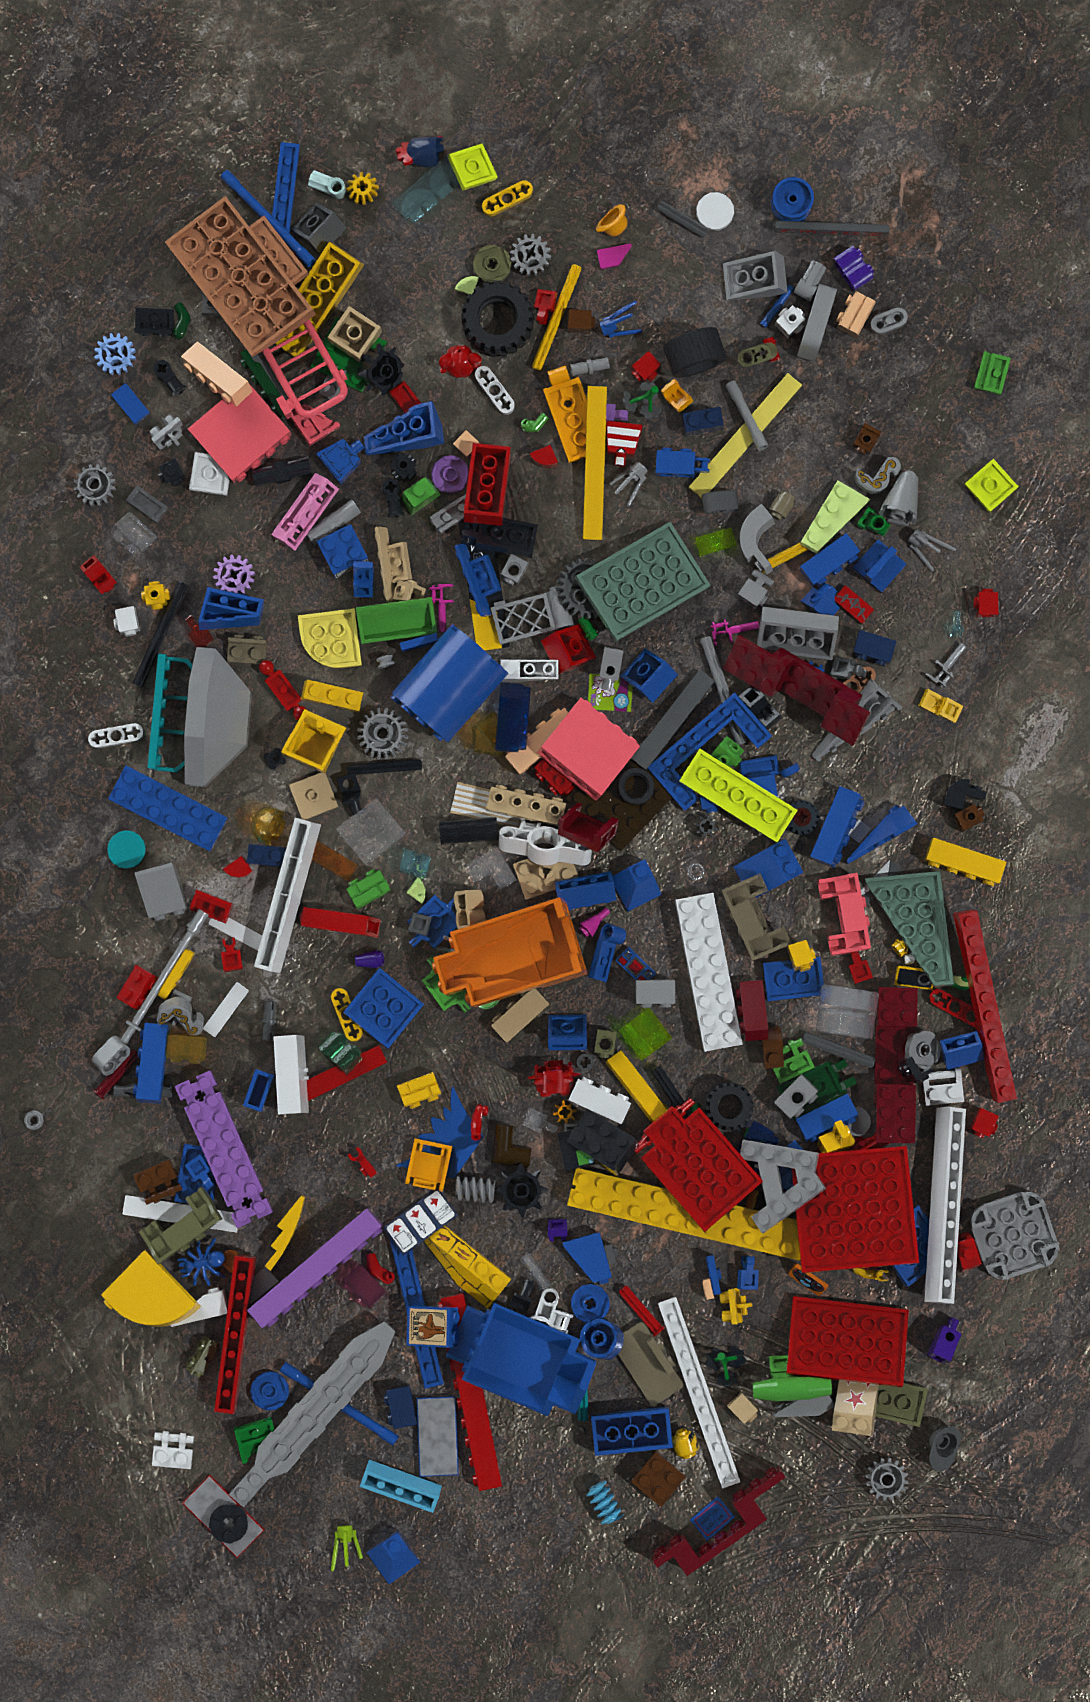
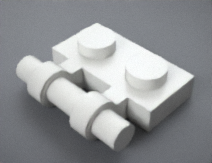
M163 1431V1433L155 1432L154 1440L162 1441V1446L154 1445L152 1466L191 1469L193 1449L186 1448V1443L193 1444L194 1436L187 1435V1433H180V1435L169 1434L168 1431ZM169 1441L179 1442V1448L168 1447Z

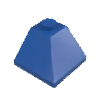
M645 859L612 876L614 886L627 912L662 895Z
M399 1529L367 1552L388 1584H391L421 1562Z

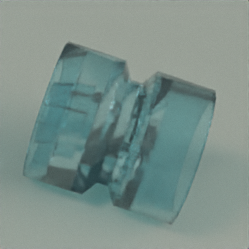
M406 848L399 872L407 875L413 873L414 877L425 880L432 856L423 853L417 855L416 851Z

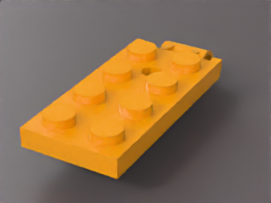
M564 365L547 371L552 386L543 388V392L569 463L585 458L587 398L579 376L570 380L567 368ZM565 401H571L572 405L566 407L564 405Z

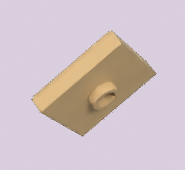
M321 772L289 785L303 820L338 808L326 773Z

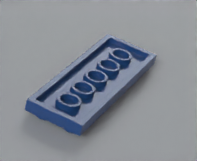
M127 765L124 767L108 798L112 802L210 852L228 817Z

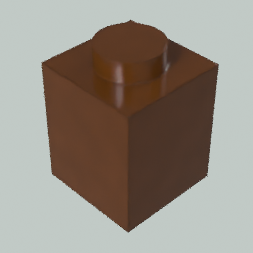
M569 309L568 332L590 334L591 328H595V316H592V310Z

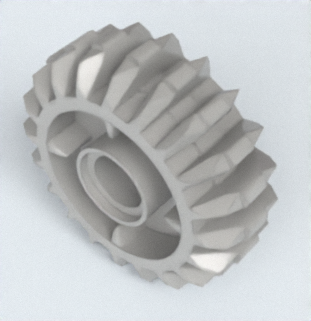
M377 708V715L371 710L370 714L372 717L369 718L367 715H364L363 717L367 722H359L364 728H357V732L363 733V735L357 736V739L364 740L359 745L360 747L367 746L364 749L365 753L371 750L370 757H374L375 753H378L377 759L380 760L381 754H384L387 760L388 753L395 757L394 750L401 753L402 750L398 746H406L402 739H408L407 735H403V733L408 732V728H402L406 724L405 721L398 722L402 718L401 715L394 718L396 713L394 710L388 715V708L384 709V714H381L380 708ZM381 729L388 731V735L384 739L377 736L378 731Z

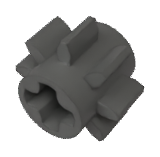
M710 815L705 820L703 817H699L701 823H695V826L699 827L696 834L701 832L703 839H705L706 835L713 838L712 831H718V828L714 827L717 820L712 822ZM706 822L709 823V827H712V829H708L707 832H705L704 828L701 827V825H704Z

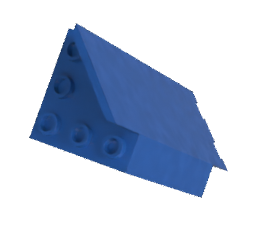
M496 1303L493 1304L491 1310L487 1309L486 1313L467 1305L458 1326L459 1341L457 1347H450L446 1357L464 1364L461 1370L465 1372L462 1380L546 1416H549L553 1405L576 1414L596 1366V1360L576 1352L580 1339Z

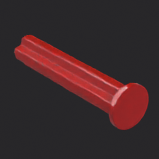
M624 1286L619 1290L621 1297L654 1334L653 1337L665 1328V1326L662 1327L628 1286Z

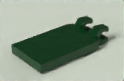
M845 1059L835 1064L832 1061H826L803 1073L818 1089L816 1093L818 1097L811 1104L807 1102L802 1107L804 1111L797 1118L846 1095V1089L857 1084L854 1076L842 1081L837 1072L848 1066ZM797 1076V1077H795V1078H793V1079H791V1080H789V1081H787V1082H785V1083H783V1084L777 1086V1089H778L780 1095H781L799 1076ZM795 1092L792 1095V1099L794 1102L800 1103L803 1101V1095Z

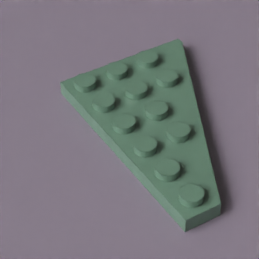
M940 871L865 878V884L933 987L953 986L954 981Z

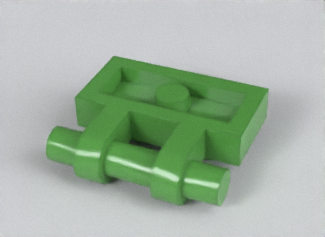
M801 1038L795 1041L792 1039L783 1046V1054L792 1051L794 1055L784 1060V1067L772 1068L779 1084L815 1068L807 1050L799 1053L797 1049L804 1045Z

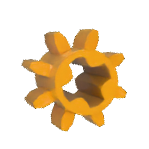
M562 1100V1106L555 1105L558 1112H554L553 1115L559 1116L557 1122L564 1119L565 1123L568 1124L567 1119L575 1120L572 1112L577 1110L570 1108L572 1102L569 1105H565V1101ZM562 1107H566L567 1110L571 1111L567 1118L559 1114V1111H562Z

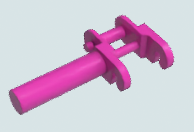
M438 584V587L432 585L429 588L432 593L433 604L439 602V632L446 631L445 604L454 603V600H443L442 590L443 588L453 587V584ZM435 590H440V598L436 599Z
M724 619V622L717 624L713 621L711 628L714 630L712 631L714 646H717L716 636L718 634H728L730 643H733L732 634L758 629V621L731 626L730 628H727L729 623L726 622V619ZM725 626L724 631L716 632V628Z

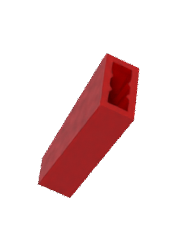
M303 907V911L300 914V922L303 927L378 938L381 919L308 907Z

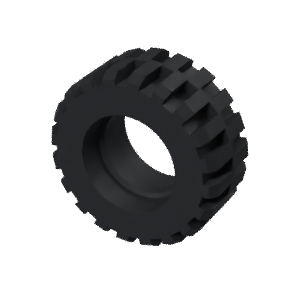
M494 281V284H489V282L483 283L481 288L477 286L474 292L467 296V301L462 307V328L467 341H470L474 349H479V352L484 355L488 353L490 357H496V355L506 357L507 353H516L519 347L523 348L526 345L525 342L530 339L534 326L533 307L528 300V296L522 293L518 286L513 287L511 283L506 281L505 284H501L500 281ZM491 304H505L514 311L516 321L514 327L509 332L502 335H493L482 328L480 324L481 312Z

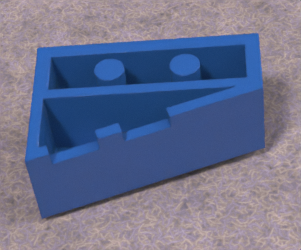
M207 587L198 621L199 630L258 626L264 611V599Z

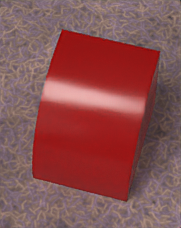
M551 445L530 453L532 462L541 468L558 466V461Z
M242 856L223 869L224 872L234 878H246L254 873Z

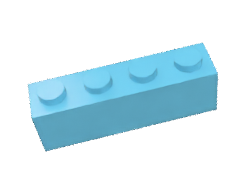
M369 1460L360 1487L433 1513L442 1485Z

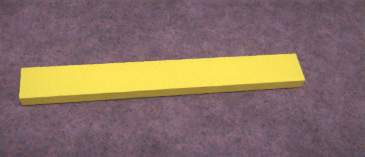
M789 373L785 375L752 413L761 432L802 387V384ZM746 423L739 428L708 464L710 472L700 473L689 486L701 499L702 494L709 493L754 442Z

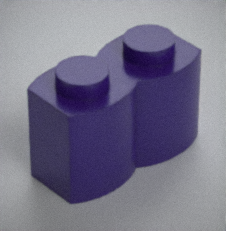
M851 246L833 259V263L851 290L855 292L873 280L874 270L870 264L866 265L862 260L864 256L860 249H855L854 246Z

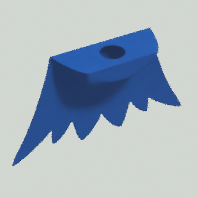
M452 1087L451 1111L445 1107L443 1108L446 1121L432 1117L431 1124L435 1134H421L419 1138L452 1146L446 1176L454 1179L484 1136L481 1134L480 1140L477 1141L471 1139V1119L462 1106L454 1087ZM425 1145L427 1148L422 1149V1152L441 1155L442 1148ZM410 1159L396 1166L408 1168Z

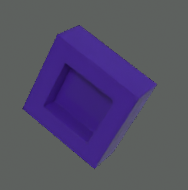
M548 1219V1236L550 1241H554V1236H561V1241L566 1240L567 1219Z

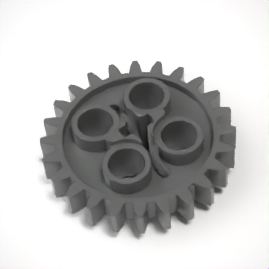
M580 558L576 560V563L574 561L570 562L569 566H565L563 568L564 571L559 573L562 578L556 581L561 584L556 588V590L561 591L557 597L563 598L560 604H566L565 611L571 609L572 616L578 613V619L585 616L586 620L590 619V617L593 619L598 617L587 596L574 579V575L576 576L594 566L595 559L591 560L590 563L588 558H585L583 562ZM575 594L580 596L581 602L576 600Z

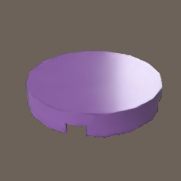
M452 455L444 456L434 464L432 481L441 492L447 494L458 493L468 483L469 469L466 463L459 457Z

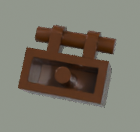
M172 1159L133 1175L140 1193L147 1190L150 1192V1196L144 1198L146 1205L153 1202L156 1204L160 1202V1199L169 1195L172 1197L176 1195V1192L183 1190L180 1183L173 1185L171 1180L178 1177ZM165 1183L166 1189L157 1192L155 1187Z

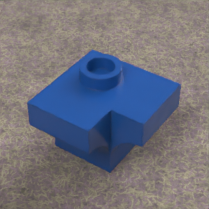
M823 583L818 589L813 587L801 600L804 606L817 614L833 616L840 609L834 599L837 590L827 583Z

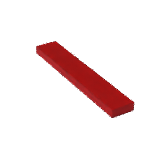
M380 1045L307 1080L308 1101L388 1063Z

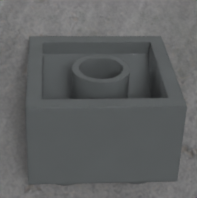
M316 202L291 230L312 250L321 255L329 242L333 243L339 238L347 227L334 212Z

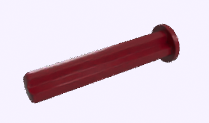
M131 1049L129 1056L112 1074L108 1075L96 1089L93 1088V1091L104 1100V1096L138 1059V1053Z

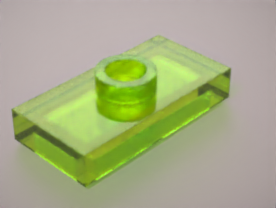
M732 527L695 538L700 557L737 546Z

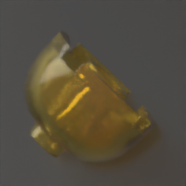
M263 807L256 813H253L250 818V827L254 838L266 846H271L270 842L273 839L277 841L283 832L286 823L283 820V815L286 816V813L275 807Z

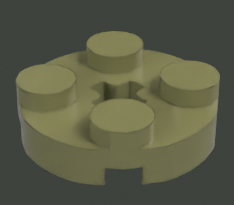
M496 245L484 246L477 252L473 261L474 272L483 283L489 282V284H494V281L502 282L510 274V256L507 251ZM490 260H493V262L498 263V265L495 266V269L487 267V265H489Z

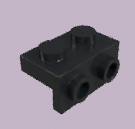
M135 307L134 333H139L140 336H149L152 333L158 334L160 337H168L169 334L173 333L174 308Z
M913 1057L897 1061V1070L902 1077H905L907 1083H921L930 1078L928 1074L933 1072L931 1068L920 1071Z

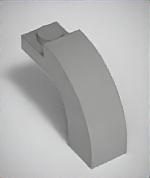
M760 504L745 519L740 532V544L748 564L751 565L754 562L760 572L763 570L767 575L773 569L769 561L758 549V542L761 535L772 527L775 522L766 508Z

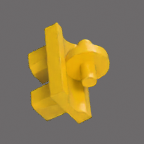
M737 1288L728 1289V1291L720 1294L721 1303H730V1310L722 1311V1321L732 1322V1325L742 1323V1315H748L747 1308L752 1307V1302L746 1303V1295L740 1296V1290Z

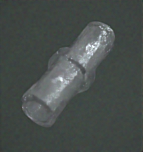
M530 1252L520 1258V1261L529 1272V1277L533 1278L540 1291L551 1286V1283L542 1272V1267L537 1265Z

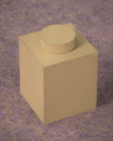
M742 1392L727 1405L744 1424L747 1421L751 1423L757 1417L756 1412L758 1409Z

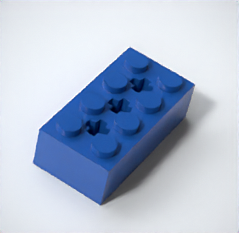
M668 1406L591 1414L595 1456L673 1448ZM652 1424L656 1429L653 1430L652 1434H649V1431L645 1430ZM631 1426L637 1429L632 1436L626 1433V1430H629ZM611 1428H614V1431H618L613 1438L607 1435Z

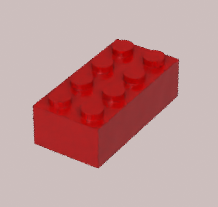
M473 443L464 506V522L502 526L511 461V447Z

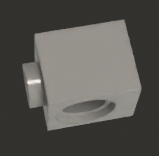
M511 554L501 573V577L504 578L503 581L511 586L513 584L519 585L528 567V562ZM511 567L519 569V573L516 576L509 574L508 571Z

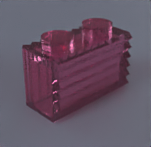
M361 1263L343 1280L345 1282L344 1288L350 1294L354 1292L359 1297L356 1300L364 1308L367 1306L370 1309L387 1292Z

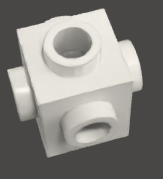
M792 305L789 309L786 307L779 313L778 316L780 318L775 323V326L789 338L793 333L798 334L805 327L803 325L806 320L804 318L805 314L801 309L795 308Z

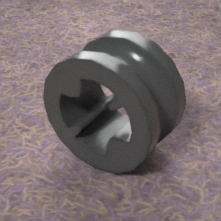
M582 1053L577 1057L576 1063L579 1069L588 1071L593 1067L594 1061L591 1055ZM583 1057H588L587 1060L590 1059L591 1061L590 1064H587V1067H582L583 1064L580 1065L579 1063L580 1060H583Z

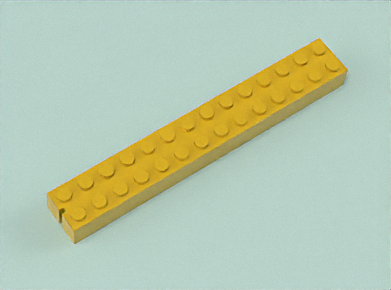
M582 1168L575 1169L572 1185H576V1188H571L567 1206L800 1261L796 1219L786 1217L771 1229L762 1233L751 1218L759 1211L735 1205L706 1232H703L666 1188Z

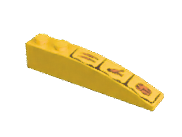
M446 1225L424 1240L456 1284L487 1309L511 1280L510 1276Z

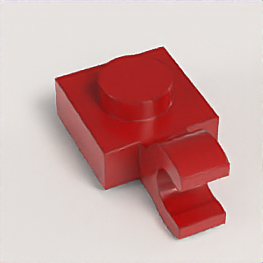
M537 290L534 308L538 310L536 321H539V324L547 325L548 311L554 312L557 298L556 291Z
M851 952L850 957L853 964L848 965L854 984L873 978L867 959L861 961L859 952Z
M357 1147L358 1157L355 1158L350 1153L348 1157L351 1161H358L361 1167L359 1169L365 1177L369 1175L372 1178L378 1172L363 1155L362 1150Z

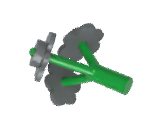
M642 382L640 389L637 391L639 395L637 398H634L633 394H630L628 391L624 392L623 405L628 412L634 413L636 411L635 408H637V402L640 400L643 403L648 402V405H642L640 415H644L645 419L657 418L662 412L660 407L652 404L655 401V397L660 393L658 387L653 382L649 384Z

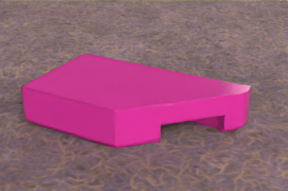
M631 243L597 250L600 270L620 266L624 257L632 248Z

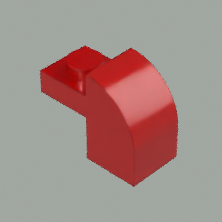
M95 555L80 566L81 570L101 594L112 590L117 583Z

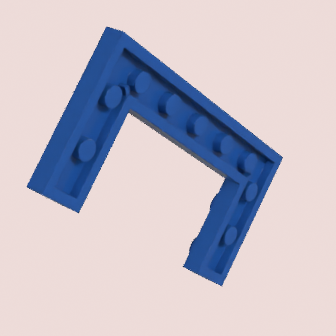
M733 693L648 767L684 811L699 800V798L690 788L679 782L681 777L675 769L733 720L757 748L772 737L736 693Z

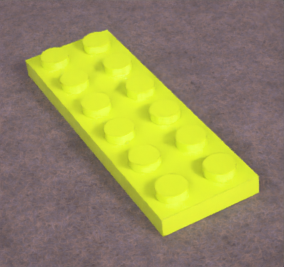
M701 749L698 750L679 780L683 785L776 843L797 812V809Z

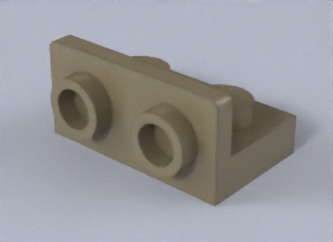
M233 635L232 638H228V663L259 665L263 660H266L267 641L263 640V637L252 636L251 639H244L243 635Z

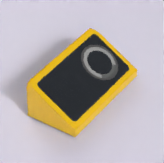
M896 967L894 985L933 990V985L921 968Z

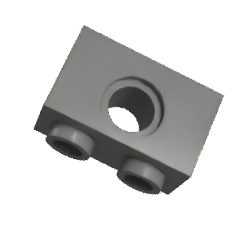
M801 1074L774 1103L790 1119L793 1116L797 1118L804 1111L802 1107L807 1102L811 1104L818 1097L816 1094L818 1089ZM795 1092L801 1093L803 1101L800 1103L794 1102L792 1095Z

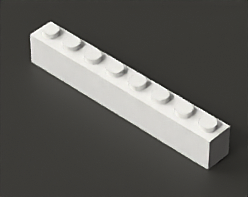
M299 818L294 819L254 967L281 973L321 824Z

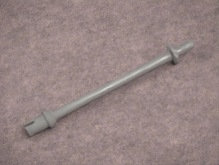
M198 909L192 921L186 925L187 933L132 1022H125L129 1027L121 1038L122 1043H128L135 1030H142L138 1025L192 937L201 932L200 928L209 916L207 913Z

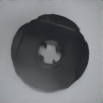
M234 1503L218 1506L210 1516L209 1528L212 1535L217 1540L228 1544L240 1540L248 1529L246 1511ZM227 1518L229 1520V1518H232L234 1520L232 1522L234 1527L226 1528L224 1526V1519Z

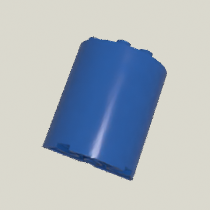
M451 624L391 693V699L398 705L402 702L401 707L412 717L417 715L415 719L426 729L432 728L435 731L433 735L438 740L442 741L444 739L446 742H449L509 673L471 638Z

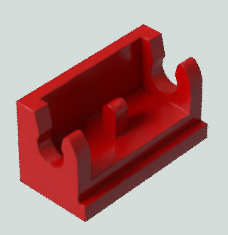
M196 890L190 910L197 913L198 909L207 913L209 918L226 924L234 904Z

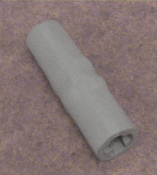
M350 500L313 526L307 536L315 546L318 540L343 527L361 512L354 501Z

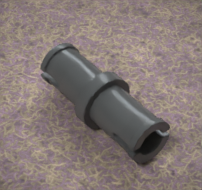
M264 1001L262 1040H274L275 1023H277V1019H275L277 1002Z

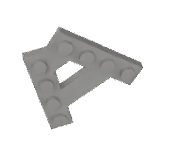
M742 1140L740 1155L747 1161L758 1162L760 1176L763 1180L762 1185L767 1206L751 1217L762 1233L771 1229L826 1189L816 1174L819 1153ZM778 1166L793 1168L796 1171L798 1184L785 1193L783 1192Z

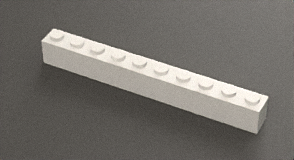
M936 1108L924 1302L954 1304L966 1109Z

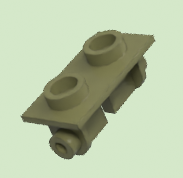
M205 1335L198 1342L195 1354L189 1358L187 1371L199 1378L201 1375H204L210 1364L204 1359L205 1357L213 1359L219 1349L217 1347L219 1343L215 1340L211 1341Z

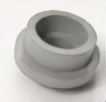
M29 1111L24 1117L26 1127L31 1130L39 1129L43 1125L44 1118L39 1111ZM33 1116L37 1118L36 1124L31 1122Z

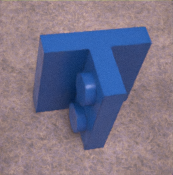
M878 539L852 569L882 593L906 566V563L896 555L897 550L892 546L888 548Z
M548 1015V1050H587V1015Z

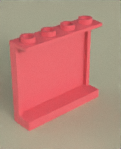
M251 385L252 393L237 407L231 402L229 404L222 399L188 428L190 434L196 438L233 483L236 481L241 482L245 479L246 473L249 470L258 468L261 465L262 459L272 456L276 452L275 448L280 444L282 446L290 440L289 436L292 435L290 430Z
M580 698L536 753L597 801L640 745L637 744L633 737L626 735L618 725L610 722L605 714L594 709L589 701Z

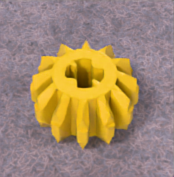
M360 172V177L353 174L354 181L348 180L350 186L346 188L347 192L350 193L349 198H355L356 204L362 200V204L366 205L367 199L372 203L373 199L371 196H378L376 190L379 189V185L375 184L377 182L376 178H371L370 173H367L365 177L363 172ZM360 186H365V191H361Z

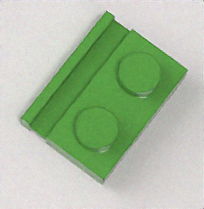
M984 351L974 389L1001 396L1011 358Z

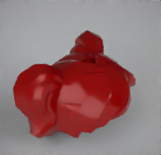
M457 345L450 347L447 350V354L442 355L439 360L440 373L448 372L452 377L466 378L472 374L474 369L481 366L482 358L478 353L472 352L468 346Z

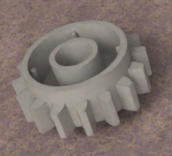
M91 464L88 469L83 467V472L81 474L77 473L78 480H74V483L77 484L74 490L75 492H80L77 497L79 499L83 498L82 502L84 504L89 501L92 507L95 502L98 506H101V501L108 503L107 497L113 498L114 496L111 494V491H116V488L112 486V484L116 483V480L110 479L113 474L111 472L107 473L108 469L106 467L101 469L99 464L96 465V468H93ZM98 481L99 487L91 489L92 482Z
M881 1457L880 1463L873 1461L874 1467H868L871 1473L865 1474V1477L870 1479V1481L866 1482V1485L872 1486L869 1491L870 1493L876 1492V1498H879L881 1495L883 1501H886L887 1497L894 1500L895 1495L901 1497L899 1493L901 1490L906 1491L903 1486L908 1484V1481L904 1479V1477L908 1476V1473L902 1472L905 1468L903 1465L898 1467V1460L892 1463L891 1458L888 1457L887 1462H885ZM886 1474L892 1476V1480L888 1484L882 1483V1478Z

